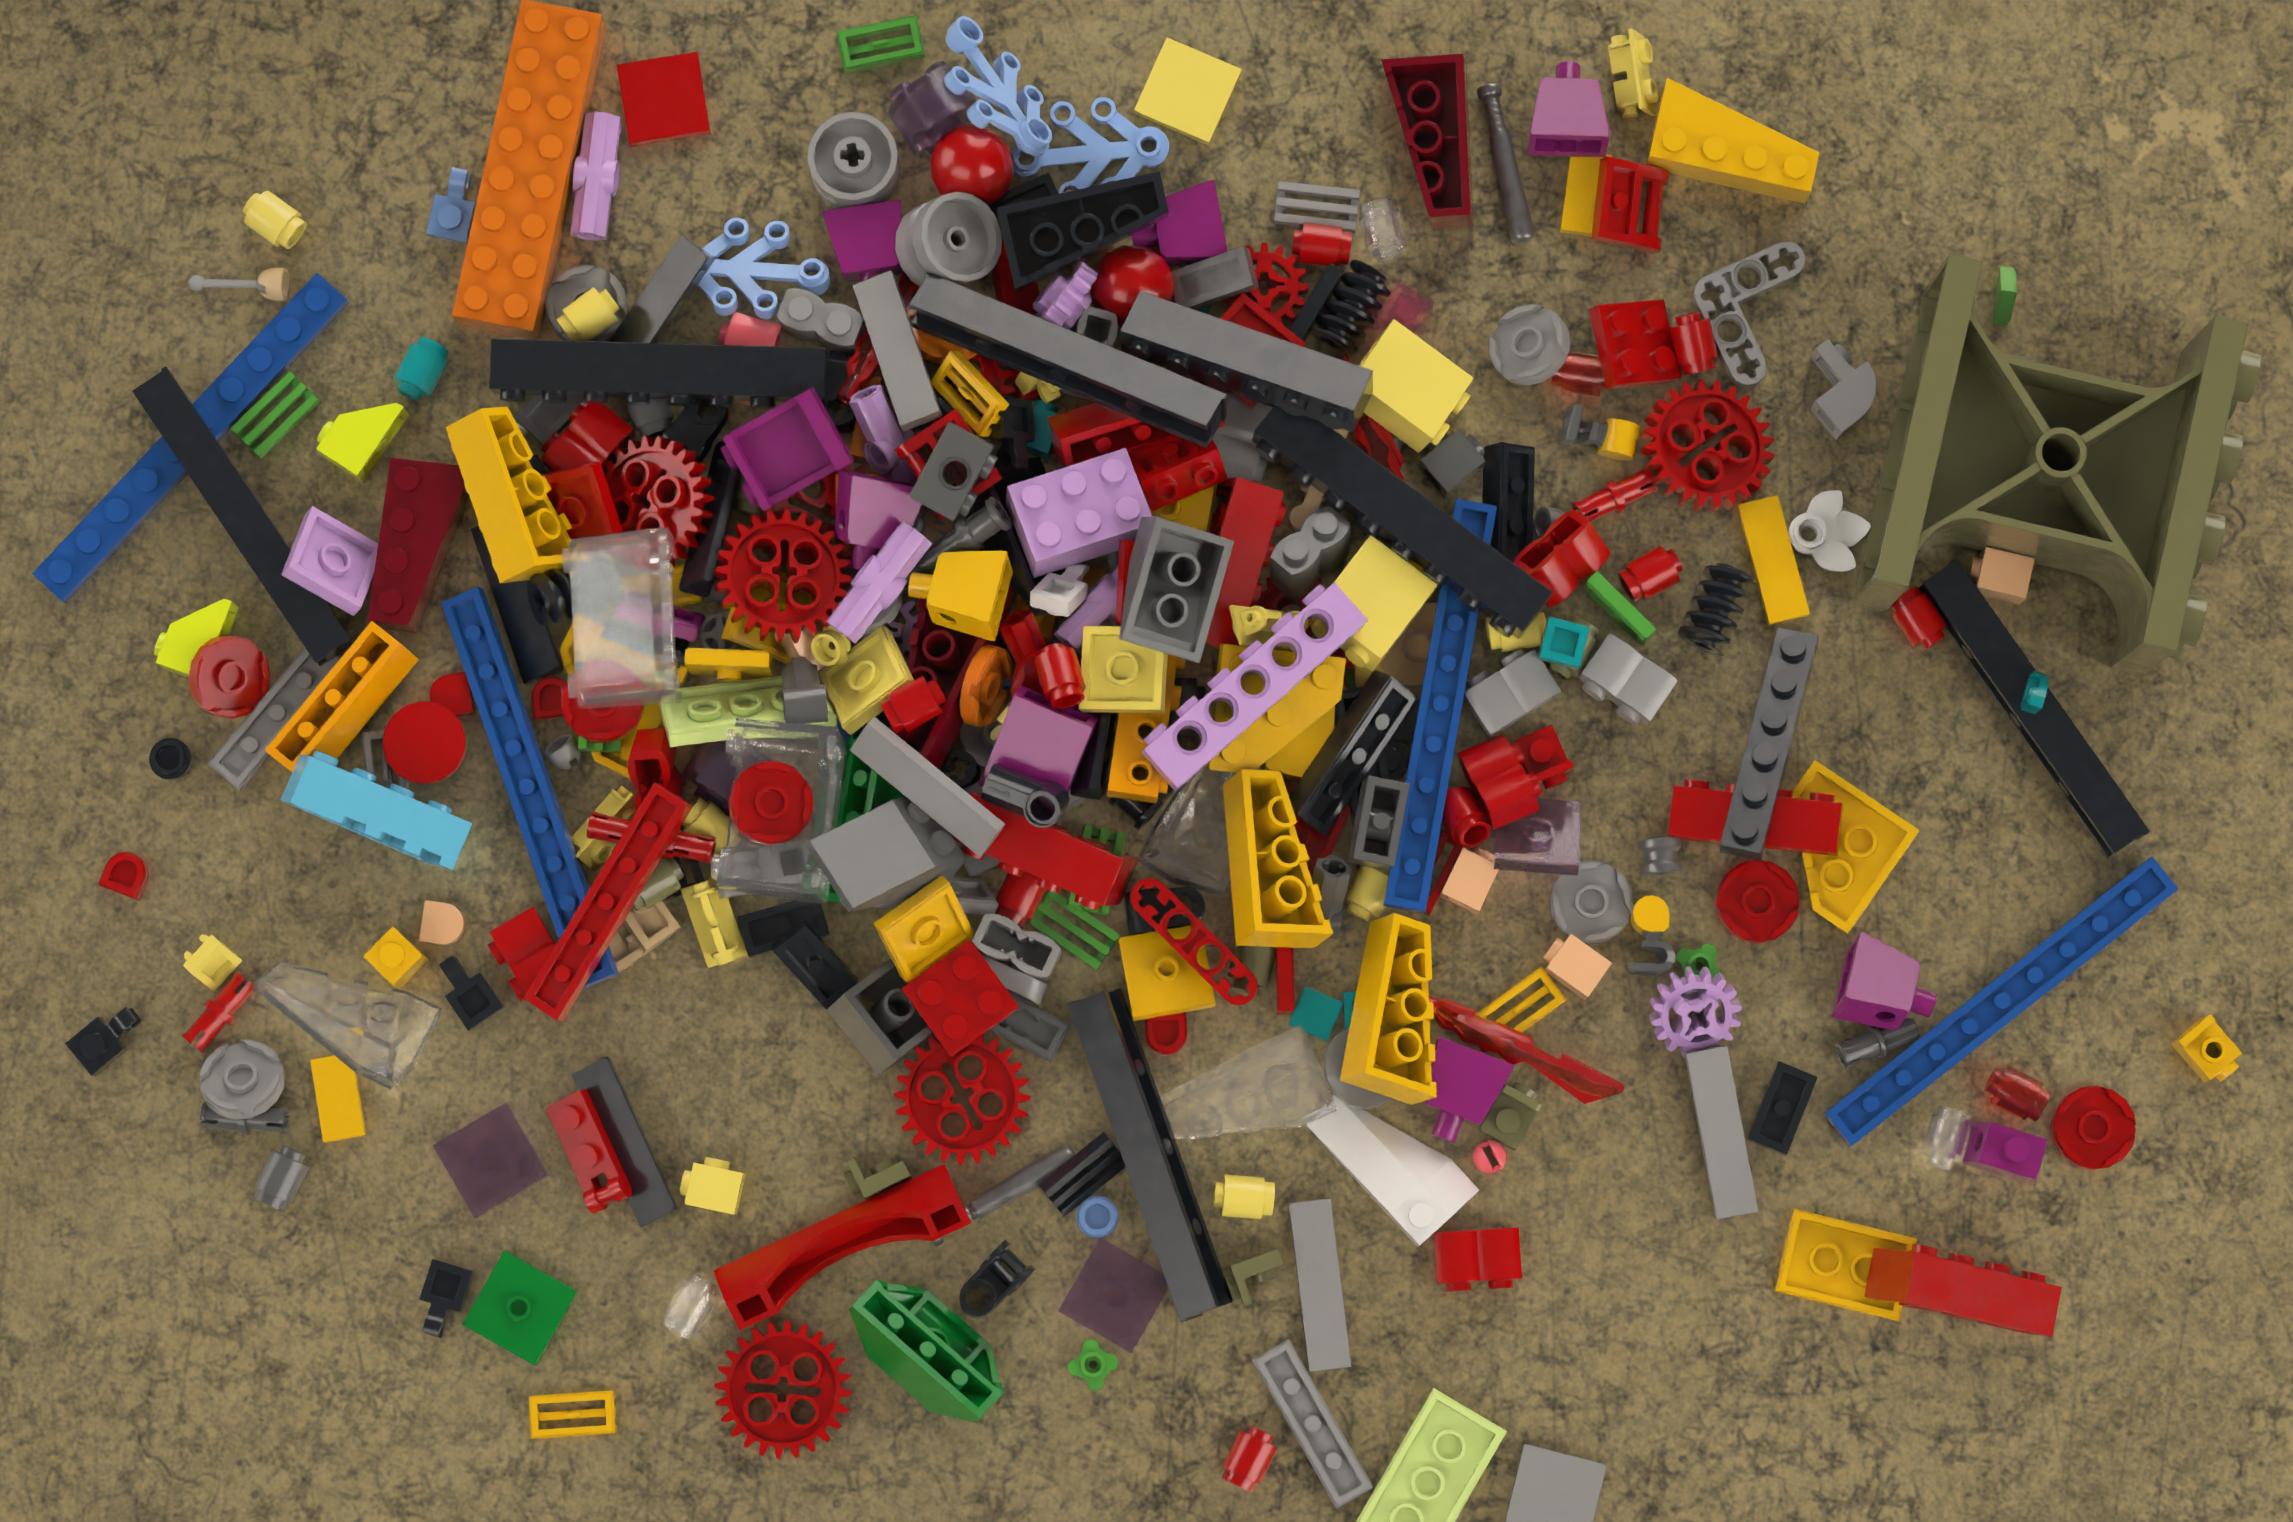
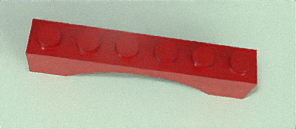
M945 1164L713 1271L725 1304L739 1330H742L779 1313L789 1298L809 1279L827 1266L850 1254L872 1246L895 1241H935L971 1224V1221Z

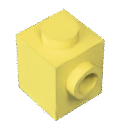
M705 1157L704 1165L693 1163L692 1171H684L679 1194L686 1196L684 1204L687 1206L737 1216L746 1174L728 1170L730 1165L728 1161Z

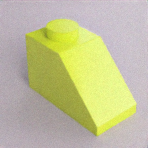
M396 402L339 414L334 423L328 421L317 437L319 445L316 450L322 457L364 483L409 417V413L402 405Z
M222 599L171 623L167 633L162 632L157 639L154 655L158 657L155 663L165 670L189 677L191 661L198 649L212 638L229 635L239 607L230 600Z

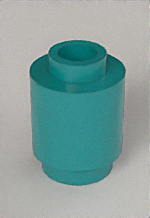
M419 337L416 344L410 345L393 377V380L399 385L397 391L414 401H419L421 397L430 398L448 365L446 358L449 351L431 339Z

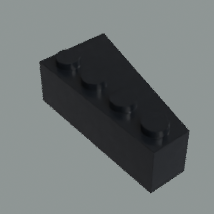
M1160 171L997 207V215L1015 294L1167 218L1169 210Z

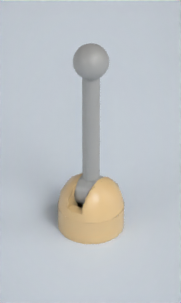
M287 268L266 269L260 273L257 280L204 279L200 275H194L189 279L188 283L193 291H201L204 287L257 288L264 298L273 301H286L290 291V278Z

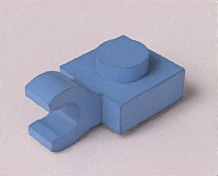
M452 167L448 181L447 196L435 194L426 231L428 237L467 245L476 207L475 202L466 200L472 175L468 174V170Z

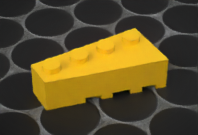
M1666 78L1661 91L1645 165L1666 169L1669 171V174L1805 204L1812 191L1820 153Z
M508 406L480 408L445 427L451 442V449L456 456L464 479L465 489L470 496L476 513L479 529L483 533L490 553L492 566L497 573L500 583L530 580L534 574H546L552 569L561 570L564 566H576L580 562L589 560L582 546L577 549L574 547L567 533V530L572 527L565 513L558 515L548 498L547 492L552 489L547 479L531 466L529 460L532 458L533 453Z
M1241 769L1223 784L1236 946L1314 949L1333 935L1330 921L1324 919L1319 902L1322 901L1318 885L1313 884L1306 861L1309 860L1305 844H1300L1294 824L1297 823L1281 771Z
M1392 913L1369 922L1339 1080L1410 1105L1437 1097L1436 1082H1432L1431 1063L1435 1062V1044H1430V1020L1434 1019L1433 1002L1429 1001L1428 981L1432 980L1430 925L1397 913Z

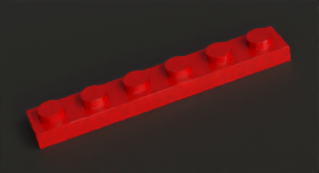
M653 783L523 999L556 1021H564L691 811L692 804L663 785Z

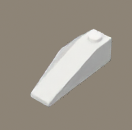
M1335 1095L1329 1098L1304 1121V1124L1416 1247L1427 1240L1479 1191L1452 1159L1365 1110L1347 1105Z

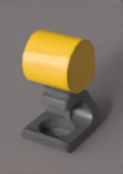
M1573 404L1567 408L1558 443L1560 446L1566 448L1575 444L1589 445L1592 443L1597 445V454L1600 456L1622 461L1634 460L1641 426L1630 421L1608 418L1603 424L1594 420L1587 423L1582 420L1583 407L1581 405Z
M1650 895L1639 899L1633 907L1630 916V922L1634 930L1644 936L1640 949H1647L1656 953L1659 956V964L1629 961L1626 963L1625 968L1630 975L1662 976L1668 972L1675 962L1676 954L1671 944L1660 940V936L1669 927L1670 918L1669 908L1660 897Z

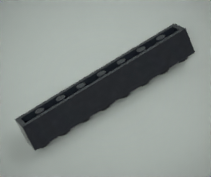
M491 339L489 389L494 394H500V400L523 402L525 401V395H542L543 402L566 403L567 396L583 397L584 403L608 404L609 397L625 398V404L650 405V399H667V405L685 407L692 406V400H708V406L719 408L733 407L734 401H750V407L772 409L775 408V402H786L814 386L822 403H827L828 352L826 348Z
M1274 405L1255 429L1252 441L1257 444L1255 450L1263 458L1271 463H1275L1276 460L1280 461L1290 469L1288 474L1294 481L1305 488H1308L1311 484L1324 494L1321 498L1328 506H1331L1339 513L1343 510L1350 513L1357 519L1355 524L1360 530L1369 536L1372 535L1374 538L1378 534L1389 542L1390 546L1388 548L1405 561L1413 560L1424 569L1422 573L1435 582L1438 587L1442 588L1444 584L1458 594L1455 598L1462 606L1474 613L1479 609L1491 618L1489 624L1503 636L1509 638L1512 634L1520 639L1549 601L1553 593L1551 590L1334 429L1325 426L1321 421L1304 415H1291Z

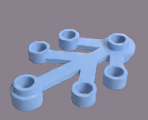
M958 17L947 29L946 43L953 52L966 55L983 81L970 75L963 67L955 66L944 77L946 87L957 95H961L968 90L982 98L977 100L967 110V116L973 125L978 128H985L990 123L1014 136L1015 143L1022 152L1033 156L1043 155L1049 149V143L1052 140V132L1049 126L1040 119V105L1044 101L1043 95L1033 85H1026L1017 93V73L1021 69L1019 60L1012 53L1003 52L994 60L992 69L977 47L983 39L981 28L969 17ZM988 102L1004 110L1006 115L994 110Z
M1099 97L1091 105L1093 120L1098 124H1108L1126 140L1109 142L1078 118L1070 103L1060 101L1055 103L1050 110L1052 124L1059 129H1066L1085 145L1048 149L1041 156H1033V163L1027 166L1019 163L1018 159L1024 152L1016 147L1012 151L1014 174L1020 179L1029 180L1038 176L1042 167L1087 163L1073 181H1068L1060 187V194L1068 189L1078 190L1090 187L1107 165L1116 159L1128 158L1115 177H1108L1101 184L1136 177L1143 167L1153 168L1165 161L1169 153V141L1167 136L1158 128L1146 126L1139 129L1116 111L1115 104L1111 99ZM1100 105H1107L1110 107L1111 113L1106 117H1101L1097 115L1096 109ZM1060 109H1065L1070 113V117L1066 121H1059L1055 118V113ZM1146 140H1152L1157 147L1152 152H1145L1142 150L1141 144Z
M741 218L728 220L724 225V233L702 247V249L713 257L718 258L731 247L746 244L750 238L747 222ZM773 221L765 227L764 237L730 260L715 259L697 286L711 300L714 311L717 314L728 316L733 314L738 308L736 293L731 288L720 287L712 276L727 277L753 305L755 314L762 319H769L774 317L779 310L777 296L772 291L762 290L753 279L797 282L799 289L810 291L818 296L825 293L830 286L829 269L825 263L814 258L803 261L801 265L758 262L775 249H783L790 243V232L787 224L782 221ZM735 229L743 230L739 235L731 234ZM776 232H781L784 234L782 237L779 238L771 237V235ZM810 272H818L814 276L807 275ZM724 298L731 300L730 303L725 305L718 303ZM766 301L772 303L771 306L766 308L759 306L762 302Z

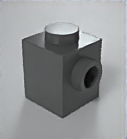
M1459 429L1451 436L1446 432L1436 446L1432 443L1427 446L1430 453L1420 460L1418 468L1445 499L1483 469L1485 460L1482 456L1485 454V451L1471 434L1465 437Z

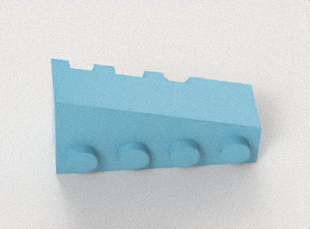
M315 750L313 757L299 755L280 801L429 865L453 870L473 823L451 815L452 809L432 800L425 804L413 799L415 793L393 783H391L390 788L375 783L377 776L353 767L350 773L336 766L339 760L325 753Z

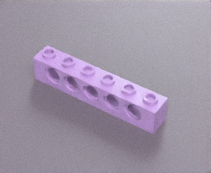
M1335 582L1327 589L1321 584L1318 585L1302 600L1307 607L1295 617L1290 612L1286 613L1270 628L1275 633L1274 636L1263 645L1258 639L1239 655L1243 661L1241 665L1232 673L1225 667L1207 683L1212 689L1200 701L1195 695L1192 696L1176 711L1180 718L1167 729L1162 723L1144 739L1148 746L1143 750L1142 755L1175 792L1366 624L1368 619ZM1310 618L1320 619L1326 626V635L1320 639L1309 637L1305 633L1304 622ZM1287 646L1292 649L1295 655V662L1288 667L1276 664L1272 657V651L1275 647ZM1248 673L1258 675L1263 681V691L1256 695L1246 693L1240 684L1241 677ZM1216 701L1227 703L1232 710L1231 719L1224 723L1214 721L1209 715V706ZM1184 729L1194 730L1200 737V746L1192 751L1182 749L1177 742V734Z

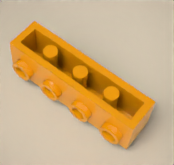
M371 621L267 746L265 751L290 772H293L300 754L313 757L316 750L337 759L419 659L395 638Z
M1168 654L1165 713H1118L1107 797L1156 804L1159 793L1167 794L1168 783L1142 755V752L1148 746L1144 739L1162 723L1168 729L1170 710L1177 711L1179 709L1182 686H1175L1174 681L1176 669L1184 670L1186 659Z

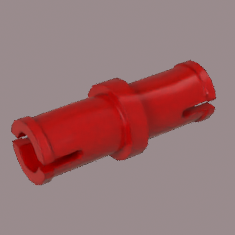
M1643 468L1641 471L1616 483L1612 480L1603 485L1604 489L1579 501L1572 502V508L1575 511L1578 510V513L1591 523L1613 511L1618 514L1625 511L1626 505L1650 493L1657 492L1658 487L1651 484L1654 477L1650 470Z
M237 971L213 1001L211 999L206 1001L204 1006L207 1008L187 1032L182 1035L185 1040L191 1043L201 1031H204L203 1036L194 1045L201 1053L205 1051V1048L226 1024L230 1026L235 1021L232 1016L248 997L257 990L248 981L240 992L235 994V990L245 979Z

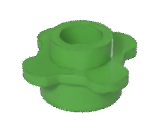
M1704 944L1701 949L1696 950L1683 948L1677 953L1676 960L1681 964L1683 977H1685V968L1688 966L1691 967L1694 975H1699L1701 970H1697L1695 967L1698 962L1702 963L1704 967H1708L1711 979L1719 972L1722 974V971L1717 968L1715 960L1717 949L1712 944Z
M1089 1339L1083 1342L1082 1351L1078 1357L1069 1361L1068 1371L1073 1376L1079 1375L1083 1378L1091 1390H1099L1104 1386V1378L1107 1374L1118 1367V1358L1116 1355L1107 1354L1100 1349L1099 1343L1096 1340ZM1090 1361L1097 1362L1095 1369L1089 1367Z

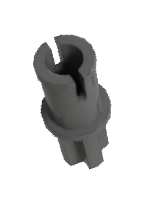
M1905 1018L1898 1029L1894 1030L1877 1029L1875 1026L1868 1027V1032L1835 1043V1051L1841 1065L1847 1068L1875 1056L1883 1058L1886 1056V1051L1918 1040L1920 1033L1915 1020Z

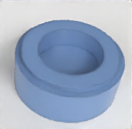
M1092 1196L1080 1204L1076 1219L1080 1230L1085 1235L1091 1238H1104L1110 1235L1117 1227L1119 1215L1115 1204L1110 1199L1103 1196Z

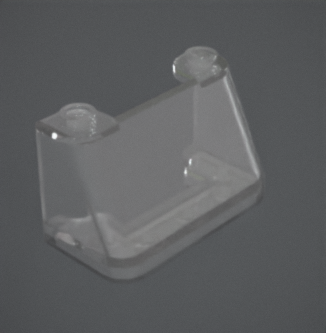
M651 528L571 539L569 548H562L563 572L570 573L575 664V673H568L569 698H577L580 708L682 703L681 682L678 681L677 669H674V667H678L675 649L672 587L674 571L672 564L668 561L675 557L674 536L668 528Z
M736 718L735 729H729L726 738V754L733 755V761L736 765L734 782L742 771L757 762L775 760L790 764L798 770L810 785L814 807L811 819L801 833L788 842L778 845L766 846L750 841L737 830L730 818L726 847L722 848L721 854H714L712 858L711 879L717 880L716 886L718 888L808 903L827 904L831 884L806 845L810 840L837 828L846 745L845 738L837 727Z

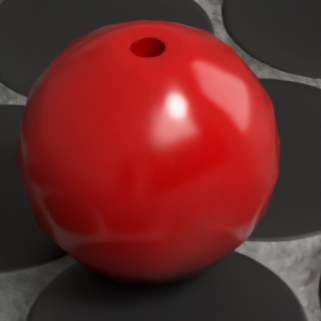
M973 124L958 125L945 133L936 142L930 158L931 178L940 195L953 192L972 194L985 202L987 206H990L999 200L1010 187L1015 173L1014 157L1005 139L992 128H978Z
M1121 245L1107 252L1093 269L1098 273L1097 279L1090 289L1093 307L1116 313L1118 328H1122L1140 291L1172 302L1174 281L1171 268L1159 253L1141 245Z

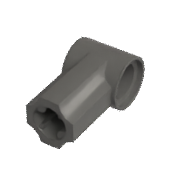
M806 657L791 658L790 663L781 668L785 725L828 722L825 684L821 685L817 665L810 663Z
M1333 855L1317 858L1311 879L1313 884L1318 885L1322 901L1319 903L1324 919L1330 921L1333 935L1329 938L1338 939L1346 903L1343 902L1352 866L1348 865L1343 858Z

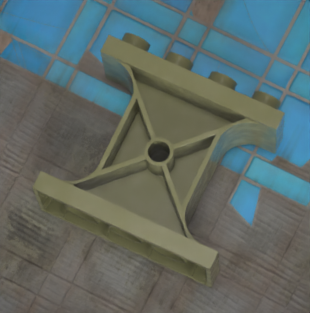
M1949 253L1923 291L1852 606L1885 613L1909 587L1917 552L1921 549L1936 544H1954L1980 551L1985 547L2032 557L2035 558L2034 564L2080 574L2096 582L2111 599L2118 619L2119 632L2111 668L2145 675L2168 657L2178 659L2184 644L2190 646L2197 644L2207 612V597L2190 593L2192 579L2197 577L2202 563L2214 564L2225 530V516L2207 512L2210 499L2214 498L2220 482L2228 484L2232 482L2242 453L2243 435L2225 431L2227 420L2231 419L2238 401L2244 403L2250 401L2259 375L2261 354L2243 350L2249 324L2215 316L2180 352L2173 384L2164 387L2148 388L2016 357L1997 348L1982 330L1975 308V293L1983 261Z

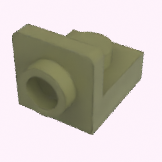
M1515 1082L1513 1087L1504 1084L1478 1131L1515 1151L1536 1113L1542 1106L1541 1103L1535 1101L1537 1093L1518 1082Z
M855 1157L846 1160L850 1170L844 1172V1176L854 1196L862 1192L866 1200L912 1179L903 1160L895 1164L893 1158H890L870 1168L872 1176L865 1178Z
M1279 1249L1229 1266L1232 1274L1226 1276L1225 1280L1233 1301L1241 1298L1243 1306L1252 1304L1244 1279L1252 1276L1254 1284L1278 1276L1276 1267L1284 1265Z

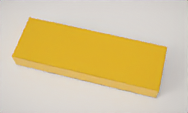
M1778 495L1738 504L1736 508L1753 572L1757 579L1756 583L1768 626L1809 616V608Z

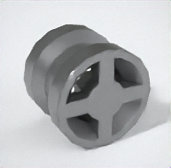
M717 613L709 616L703 622L700 638L705 648L740 650L742 648L728 641L725 646V640L721 639L728 614Z
M1654 838L1639 841L1640 851L1644 853L1645 862L1641 866L1643 876L1671 875L1683 872V864L1678 860L1677 851L1681 848L1680 838Z

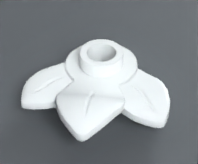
M1839 490L1825 491L1816 495L1811 500L1807 512L1798 515L1791 522L1788 534L1792 547L1802 554H1811L1821 568L1833 572H1847L1856 567L1854 556L1849 548L1861 541L1871 525L1857 514L1841 511L1843 496ZM1809 527L1814 530L1815 539L1813 541H1806L1802 538L1801 530L1803 528Z

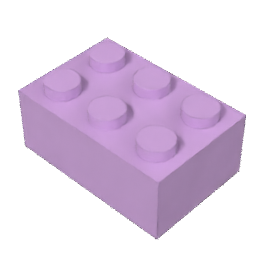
M1126 448L1007 486L1005 503L1033 578L1118 551L1119 540H1135L1141 518L1152 517Z

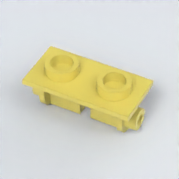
M1631 28L1628 29L1629 40H1627V35H1616L1611 37V44L1608 45L1612 75L1616 76L1627 73L1628 78L1613 82L1616 109L1621 112L1622 118L1638 116L1637 109L1644 111L1650 116H1656L1654 103L1658 102V89L1655 80L1650 78L1648 63L1653 61L1652 48L1647 38L1645 39L1643 35Z
M1229 606L1233 620V631L1241 646H1250L1257 639L1262 645L1275 635L1270 628L1285 615L1284 611L1264 609L1261 606ZM1291 611L1290 613L1295 617L1300 611ZM1308 620L1304 622L1305 631L1308 627ZM1277 646L1274 648L1276 650L1292 651L1287 646Z
M621 785L617 791L612 789L610 794L594 812L632 820L636 813V796ZM588 817L574 835L571 836L577 853L575 856L595 873L602 864L606 863L617 844L587 838V828L590 819Z
M716 877L682 888L681 892L707 967L723 965L748 955L729 899H719Z

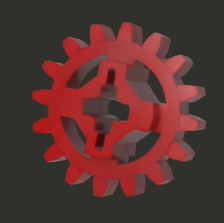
M1262 242L1260 252L1256 253L1250 245L1245 246L1250 250L1253 265L1257 264V268L1254 271L1258 287L1260 281H1267L1268 288H1270L1266 296L1260 295L1259 289L1246 292L1245 294L1281 324L1284 318L1293 323L1297 317L1293 308L1302 309L1306 302L1298 295L1307 294L1309 289L1308 284L1299 283L1306 276L1305 268L1295 270L1293 267L1297 262V256L1294 254L1287 259L1283 258V246L1281 245L1278 246L1274 253L1268 252L1267 242ZM1272 265L1279 267L1288 277H1280L1272 269ZM1240 295L1221 301L1222 308H1230ZM1289 298L1282 308L1271 313L1273 305L1279 300Z

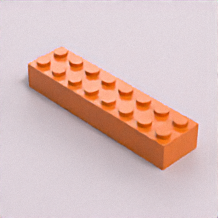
M521 0L452 311V317L458 326L527 340H539L546 311L545 301L551 288L573 187L574 164L576 157L580 155L585 113H589L607 31L602 14L531 0Z

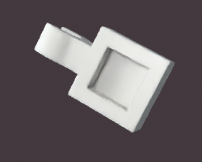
M1078 563L1067 567L1062 575L1049 572L1030 592V606L1045 610L1052 615L1068 617L1087 597L1088 584L1082 582V579L1089 571V566Z

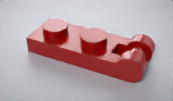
M579 1090L546 1107L551 1122L584 1192L583 1200L587 1209L592 1214H597L608 1207V1203L614 1200L621 1202L631 1197V1185L588 1090ZM605 1173L608 1182L606 1186L601 1187L597 1177Z

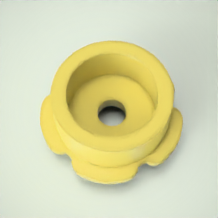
M832 626L824 627L823 631L816 633L812 640L811 650L815 659L823 665H842L849 658L848 652L851 650V642L844 634L839 633Z

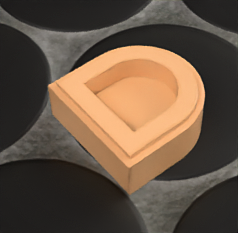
M425 900L419 942L441 946L457 942L465 931V919L461 911L449 903Z

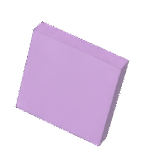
M312 506L303 517L281 575L354 616L362 607L374 575L378 543Z

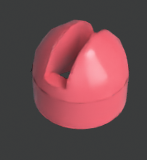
M1486 1140L1475 1147L1472 1160L1474 1166L1480 1172L1494 1174L1504 1167L1507 1154L1499 1142ZM1487 1146L1490 1147L1493 1156L1498 1162V1165L1491 1167L1483 1151V1148Z

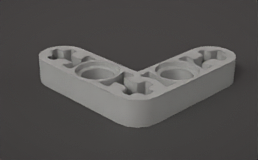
M1784 241L1706 275L1698 281L1693 290L1692 301L1696 311L1700 312L1701 319L1710 318V315H1714L1716 312V308L1711 300L1703 301L1701 298L1706 291L1705 286H1710L1713 291L1718 289L1721 291L1717 299L1721 311L1727 306L1731 309L1729 312L1720 314L1714 320L1710 318V323L1719 359L1731 382L1739 388L1748 389L1758 385L1764 377L1767 368L1765 358L1739 304L1790 282L1799 276L1805 265L1806 258L1804 251L1794 242ZM1780 252H1783L1786 257L1794 256L1796 260L1791 266L1792 270L1788 271L1785 266L1778 267L1771 272L1770 275L1774 279L1770 281L1767 268L1760 260L1765 259L1766 266L1769 267L1779 260ZM1743 268L1756 270L1760 277V284L1752 289L1742 287L1737 279L1738 272ZM1726 321L1736 323L1741 331L1740 338L1731 343L1723 341L1718 335V326ZM1744 343H1747L1749 348L1744 349L1742 355L1748 364L1755 362L1757 365L1753 372L1754 378H1749L1746 373L1739 375L1737 369L1741 365V360L1738 354L1735 353L1732 357H1729L1727 352L1736 351Z

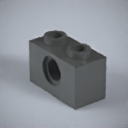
M948 422L909 497L952 521L956 520L959 514L966 517L978 496L972 492L979 476L986 480L998 457L992 455L995 445L953 422ZM952 461L963 463L968 473L965 482L958 486L950 484L944 475L946 466Z
M1370 775L1362 780L1348 852V863L1383 870L1395 867L1410 787L1409 783Z

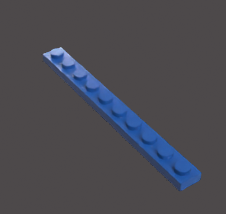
M318 273L304 285L193 403L218 441L222 439L231 427L349 304V301ZM163 436L32 573L65 604L188 475Z
M1456 498L1452 518L1489 545L1491 544L1497 506ZM1445 584L1442 588H1439L1405 783H1409L1410 787L1395 867L1389 870L1383 906L1424 914L1428 902L1479 609L1474 613L1462 606L1455 598L1458 594Z
M475 587L442 601L441 605L558 939H560L588 893L589 887L579 859L575 856L577 854L484 589ZM609 946L583 989L619 975Z
M2153 857L2148 858L1823 1114L1849 1147L1853 1146L2178 890L2177 886Z

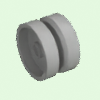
M857 112L834 115L817 128L809 142L807 160L815 190L825 203L835 209L886 202L897 188L901 166L894 136L883 122L871 115ZM858 160V166L849 167L851 161Z
M953 192L918 205L902 218L896 231L895 251L900 266L909 279L919 286L923 283L926 272L961 286L983 278L995 267L1001 254L1002 233L997 217L985 202L972 194Z

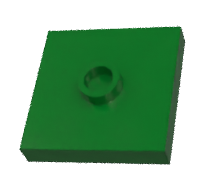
M504 1250L462 1325L532 1365L537 1366L579 1292Z

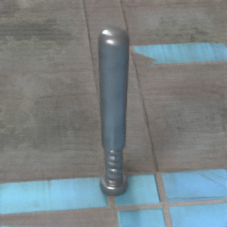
M1498 83L1484 85L1477 89L1479 100L1485 102L1486 114L1491 129V137L1489 139L1510 239L1516 245L1527 244L1534 239L1535 232L1511 135L1506 130L1499 96L1502 95V88Z
M1068 1144L1061 1145L994 1187L971 1199V1203L968 1206H964L970 1221L972 1222V1220L977 1218L981 1220L1003 1206L1039 1188L1038 1185L1076 1154L1073 1148ZM947 1235L932 1241L934 1246L937 1247L944 1243L943 1238Z

